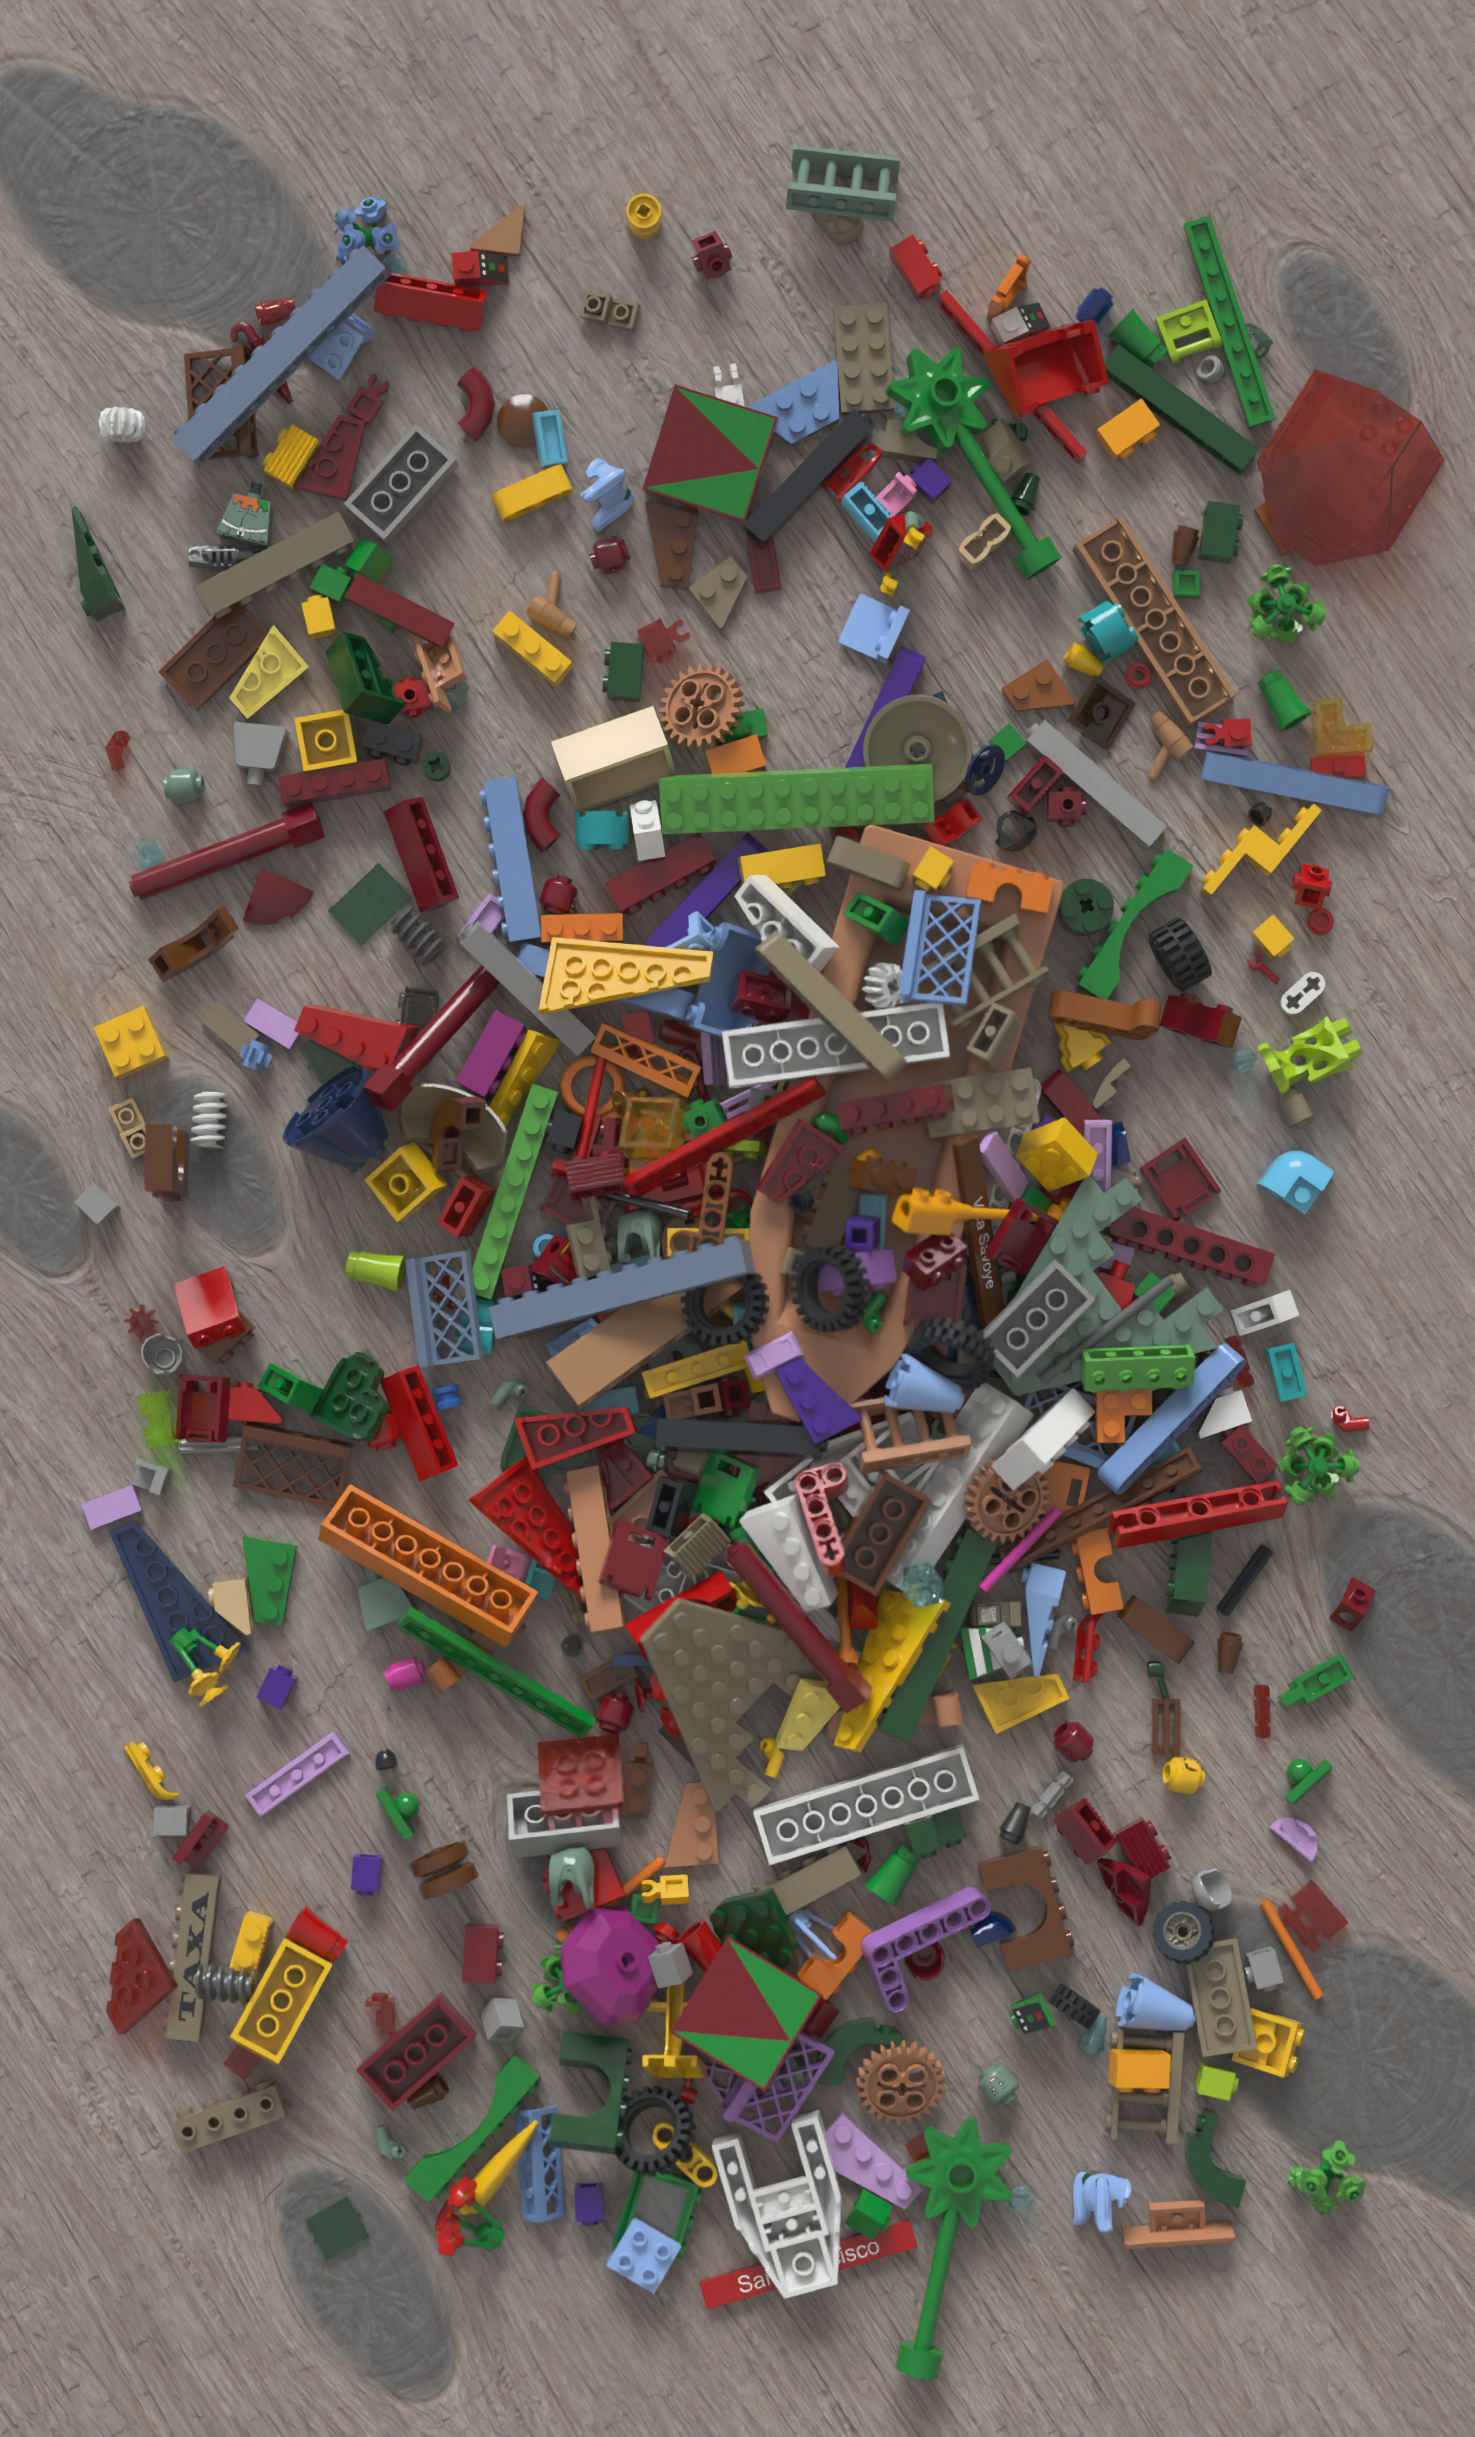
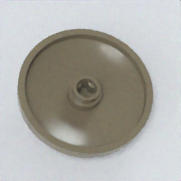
M908 695L889 702L873 717L865 734L863 757L866 767L932 764L935 802L953 792L966 776L972 757V742L965 721L951 705L928 695Z

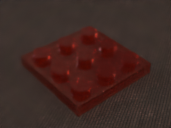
M609 1734L537 1743L542 1817L625 1808L619 1735Z

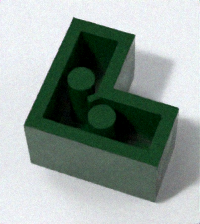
M957 1807L904 1823L915 1857L920 1855L921 1859L937 1855L936 1850L941 1849L943 1844L946 1845V1848L962 1843L961 1839L966 1837Z

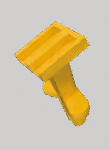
M685 1981L682 1984L667 1987V2003L657 2002L655 1997L645 2011L666 2013L664 2055H643L642 2066L653 2078L707 2079L708 2067L697 2055H685V2042L670 2033L688 2003L685 2002Z

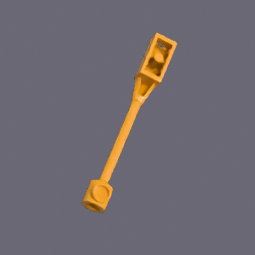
M915 1188L912 1195H903L899 1198L891 1221L907 1233L950 1235L955 1222L972 1218L1004 1220L1009 1210L974 1208L954 1201L951 1198V1194L946 1191L935 1190L934 1196L931 1197L927 1191ZM1062 1198L1060 1204L1048 1206L1045 1213L1059 1220L1071 1199ZM1032 1213L1033 1217L1030 1222H1037L1039 1216Z

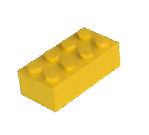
M284 1938L229 2040L277 2066L333 1964Z

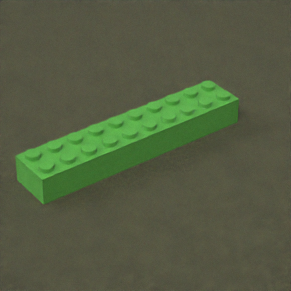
M932 764L661 776L659 779L662 834L935 822Z

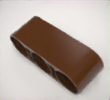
M1134 1594L1123 1606L1124 1609H1121L1117 1614V1617L1178 1664H1180L1195 1644L1192 1639Z

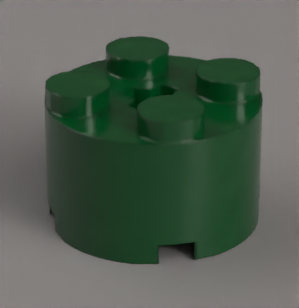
M1079 879L1071 883L1062 894L1058 908L1060 922L1068 932L1074 935L1089 936L1096 934L1110 921L1114 911V898L1108 888L1101 882L1093 879ZM1079 903H1089V909L1092 910V912L1087 911L1086 913H1082V906Z

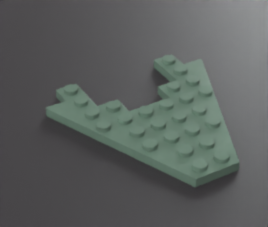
M1091 1175L1082 1180L1059 1219L1056 1228L1014 1296L1013 1300L1053 1260H1057L1096 1299L1018 1378L995 1357L993 1367L1015 1396L1081 1381V1357L1071 1364L1072 1367L1065 1373L1061 1371L1046 1384L1040 1380L1038 1375L1054 1364V1359L1061 1354H1067L1122 1311L1093 1270L1115 1255L1099 1232L1143 1200L1127 1178L1121 1180L1105 1193H1103ZM1207 1287L1164 1319H1162L1154 1306L1149 1303L1091 1349L1191 1345L1194 1354L1215 1349L1217 1345L1202 1326L1224 1309Z

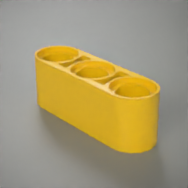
M556 465L495 492L491 498L502 522H507L567 496L573 491V488L563 466Z
M666 2119L657 2122L653 2130V2142L661 2151L667 2147L671 2139H660L657 2134L658 2131L667 2128L674 2134L675 2128L674 2122ZM690 2141V2145L693 2147V2155L683 2163L678 2160L676 2165L700 2187H710L717 2180V2165L694 2141ZM707 2166L711 2168L713 2174L709 2178H702L697 2172L699 2168Z

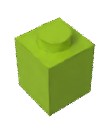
M1200 2062L1194 2089L1198 2094L1230 2101L1231 2094H1236L1238 2078L1235 2077L1236 2074L1233 2069Z

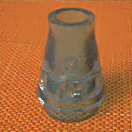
M1099 2015L1090 2029L1085 2028L1078 2040L1080 2043L1079 2050L1099 2057L1100 2051H1104L1108 2018Z

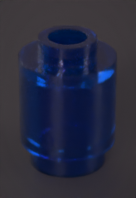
M1102 287L1099 290L1093 288L1077 308L1076 319L1079 322L1094 320L1095 325L1098 326L1114 306L1111 301L1113 296Z

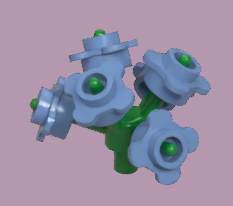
M368 197L362 200L360 206L354 210V213L350 211L353 207L350 204L347 211L341 209L339 213L335 214L334 223L338 226L334 233L337 234L338 230L344 232L339 242H337L339 249L336 250V259L342 265L347 262V257L353 250L360 249L363 245L366 248L371 247L378 254H388L391 250L397 251L400 248L401 243L397 240V227L394 224H388L384 228L378 227V220L383 218L385 211H387L386 200H382L380 197ZM356 216H361L362 220L366 223H372V227L366 231L354 223Z

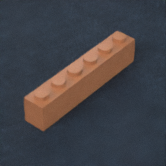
M596 1465L566 1471L567 1479L564 1480L566 1495H570L571 1506H568L570 1521L574 1522L575 1525L572 1541L574 1548L579 1551L580 1558L576 1560V1567L579 1576L582 1575L584 1586L580 1587L582 1601L587 1603L588 1613L584 1614L586 1627L588 1630L591 1629V1633L595 1635L627 1630L625 1624L628 1622L623 1592L608 1588L612 1577L608 1575L604 1585L598 1584L613 1534L607 1488L603 1479V1469Z

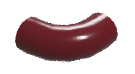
M474 366L458 382V387L465 393L468 399V409L457 424L474 442H477L492 422L495 400L492 386L484 374Z
M542 777L535 783L526 797L523 820L527 835L541 853H544L561 836V833L555 829L550 819L551 807L560 797V794Z

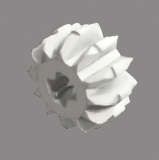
M106 408L101 412L99 418L100 434L104 439H109L111 442H138L143 438V432H145L144 416L140 411H135L133 408Z
M881 962L877 963L876 967L868 968L869 976L863 977L866 981V986L862 990L867 992L865 1000L871 1002L875 1008L880 1009L895 1008V1005L903 1004L899 996L902 970L899 969V966L893 963Z

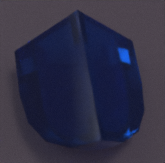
M1122 1121L1112 1124L1111 1166L1131 1162Z
M990 1911L986 1918L969 1926L977 1948L999 1940L1016 1930L1011 1919L995 1911Z

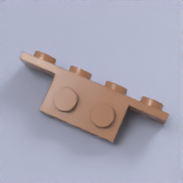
M407 631L410 640L416 647V651H414L415 657L424 670L421 672L422 678L431 690L429 698L436 708L440 707L447 714L451 713L452 709L445 690L468 678L454 636L450 633L443 648H440Z
M1204 2200L1149 2203V2225L1122 2227L1125 2249L1235 2242L1231 2220L1205 2222Z

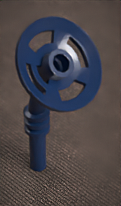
M943 691L933 695V697L947 703ZM989 744L981 748L975 756L972 753L971 762L965 777L966 788L970 793L977 796L983 795L991 790L999 780L1005 764V754L1000 746ZM991 750L987 755L982 754L985 751ZM984 779L985 782L983 784L974 787L975 780L979 781Z

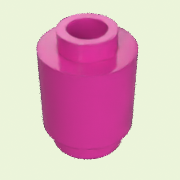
M416 1657L390 1665V1669L384 1671L391 1691L396 1689L401 1691L423 1683V1677L426 1676L424 1673L426 1668L423 1661H417Z

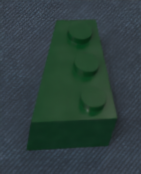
M342 631L325 653L343 711L349 715L389 725L406 703L402 697H396L391 689L393 685L390 677L385 678L378 668L381 663L366 638Z
M1212 1531L1170 1539V1544H1174V1549L1168 1561V1570H1171L1170 1580L1167 1581L1166 1596L1168 1597L1166 1613L1198 1617L1205 1606Z

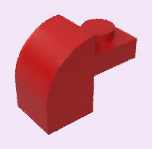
M967 798L955 804L942 816L936 818L935 822L927 823L923 828L930 842L947 847L982 822L983 818Z

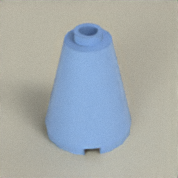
M901 1354L903 1360H898V1363L891 1369L886 1383V1388L890 1389L889 1397L884 1395L885 1405L891 1408L953 1413L956 1409L961 1408L964 1394L961 1393L962 1389L960 1386L910 1355Z
M1132 1973L1128 1976L1127 1979L1131 1980L1128 1987L1122 1986L1117 2000L1116 2016L1121 2017V2021L1117 2022L1119 2026L1185 2032L1193 2026L1196 2016L1190 2004L1140 1974Z

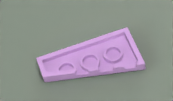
M841 2113L825 2130L834 2168L837 2173L903 2209H906L923 2190V2187L918 2182L908 2179L905 2170L844 2113Z

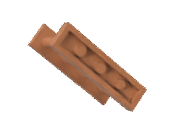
M861 1398L850 1404V1407L863 1418L859 1422L866 1451L861 1454L859 1462L861 1474L969 1456L972 1445L970 1436L957 1434L952 1413L940 1412L947 1437L934 1440L930 1437L924 1411L912 1410L920 1442L907 1445L903 1441L896 1412L911 1409L891 1408L885 1405L884 1398L872 1400ZM886 1415L893 1442L892 1448H877L869 1416Z

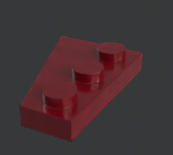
M339 415L323 439L317 453L308 463L305 472L294 485V488L347 501L366 422Z
M798 1119L755 1189L776 1203L781 1204L803 1186L806 1180L817 1171L823 1169L837 1154L842 1153L846 1148L802 1119Z

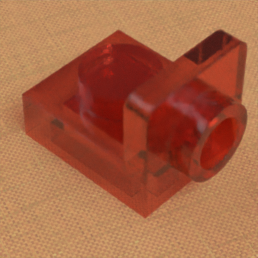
M384 1992L372 1993V1997H368L365 2000V2007H381V2010H377L376 2026L381 2027V2035H392L395 2031V1997H388V1993Z

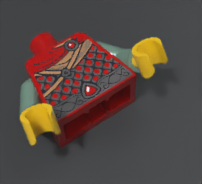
M909 511L906 514L888 518L869 553L870 557L882 568V577L884 579L880 591L893 596L899 582L894 579L896 568L916 558L927 538L932 536L933 529L931 525L925 522L923 517L917 513Z

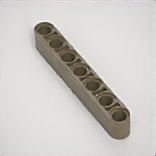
M775 930L755 948V952L760 959L883 1082H890L908 1065L902 1054L781 933Z

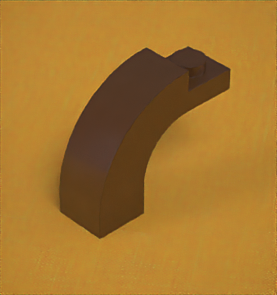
M223 906L215 910L200 926L187 935L159 948L148 960L161 981H167L217 952L234 938L233 934L239 928L234 918L229 914L226 907Z
M479 1097L451 1098L442 1101L434 1112L429 1132V1139L434 1141L432 1168L437 1171L462 1168L465 1130L485 1128V1100Z

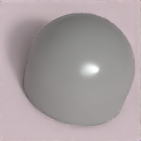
M1214 355L1204 357L1196 368L1197 376L1207 384L1219 382L1225 372L1222 361ZM1215 364L1214 369L1210 373H1203L1206 365Z

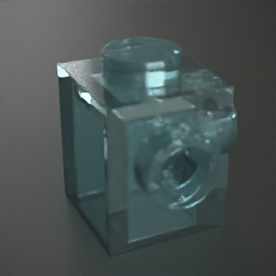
M929 1562L904 1568L903 1592L905 1597L910 1599L916 1608L942 1603L943 1579Z

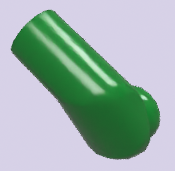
M876 1291L869 1299V1307L862 1309L866 1313L864 1318H862L863 1326L872 1333H877L882 1328L878 1310L888 1300L879 1291Z

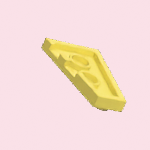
M272 625L229 698L248 719L309 666L279 630Z
M800 1678L775 1739L777 1748L803 1751L840 1708L826 1690L828 1685L826 1681Z

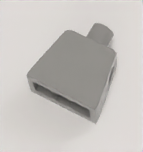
M234 722L236 765L241 770H248L247 785L263 787L265 772H278L288 737L286 727Z
M1004 1621L981 1636L1010 1680L1033 1665L1030 1657Z

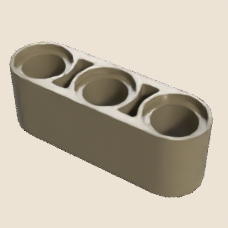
M836 836L827 859V863L836 868L899 891L902 890L911 866L910 863L840 836Z

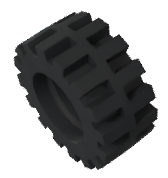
M1062 1983L1059 1984L1049 1999L1053 2006L1087 2029L1091 2028L1101 2012L1088 2000Z

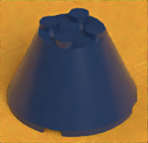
M362 1065L359 1066L361 1069L351 1066L320 1086L306 1100L309 1105L301 1114L298 1112L294 1113L283 1132V1141L292 1148L348 1168L353 1173L359 1171L365 1164V1161L371 1156L377 1158L385 1150L383 1143L389 1134L380 1107L373 1105L363 1087L370 1079L368 1070Z

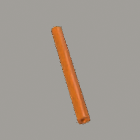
M1269 1899L1260 1903L1262 1910L1314 2000L1319 1999L1324 1994Z

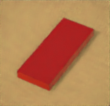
M1365 755L1310 759L1311 771L1344 778L1366 777Z

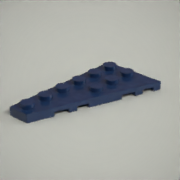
M137 1521L109 1532L173 1682H177L192 1674L182 1656L169 1643L170 1639L183 1628H186L189 1632L195 1629L202 1637L217 1646H223L227 1650L239 1642L241 1646L238 1654L250 1650L245 1642L220 1614L215 1611L212 1605ZM196 1640L195 1643L198 1647L189 1656L198 1669L202 1671L222 1662V1659L216 1656L213 1650Z

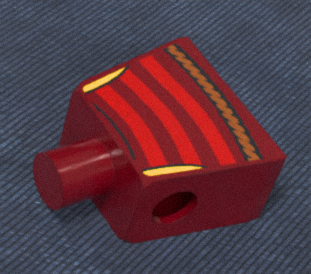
M559 1236L552 1237L530 1271L553 1285L563 1284V1287L572 1285L571 1280L577 1279L569 1240Z

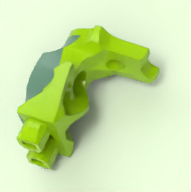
M1328 1016L1313 1028L1292 1037L1294 1043L1285 1051H1273L1268 1042L1257 1046L1281 1095L1285 1094L1293 1084H1302L1308 1080L1310 1083L1319 1082L1329 1075L1353 1069L1351 1062L1363 1055L1356 1039L1344 1045L1340 1041V1039L1352 1034L1346 1018L1331 1023ZM1316 1039L1315 1045L1306 1044L1309 1040ZM1302 1056L1305 1057L1306 1062L1301 1066H1297L1292 1062L1293 1058Z

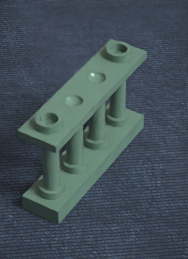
M794 145L791 170L799 171L797 182L789 181L786 209L893 222L896 193H888L890 181L898 182L900 157ZM809 172L825 174L824 185L808 183ZM836 175L852 177L851 188L836 187ZM863 178L879 180L878 191L862 190Z

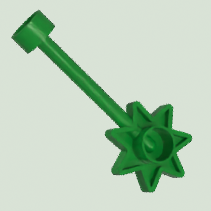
M953 348L938 364L919 349H913L906 357L909 378L893 381L885 390L888 397L907 408L899 429L900 434L906 437L927 430L941 453H946L953 445L954 440L956 441L1000 515L1011 526L1010 531L1023 550L1013 558L1014 563L1025 581L1037 576L1057 563L1062 556L1050 536L1038 542L1036 541L971 433L980 434L987 425L973 402L990 387L989 380L963 375L962 355L958 348Z
M968 2116L953 2138L932 2126H926L924 2128V2137L930 2156L914 2162L905 2168L908 2179L930 2187L924 2207L925 2216L933 2218L943 2212L915 2341H901L895 2366L898 2371L920 2379H937L940 2372L944 2352L933 2346L932 2341L960 2215L969 2227L974 2228L978 2224L982 2200L1007 2201L1011 2198L1010 2188L996 2174L997 2169L1010 2156V2146L1007 2143L981 2144L977 2122L973 2116Z

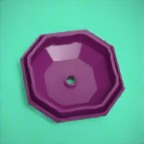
M625 1906L589 1909L560 1947L563 1986L601 2026L636 2024L661 1989L657 1986L648 1959L656 1951V1946L660 1945V1943Z

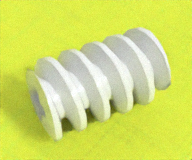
M202 1092L194 1095L193 1099L201 1104L193 1106V1111L200 1115L192 1117V1121L199 1124V1126L191 1128V1132L198 1135V1137L191 1138L190 1143L202 1148L224 1149V1147L217 1144V1141L225 1139V1136L218 1134V1131L226 1129V1126L219 1123L218 1120L227 1117V1115L219 1112V1109L227 1107V1104L221 1102L220 1098L227 1097L228 1094Z

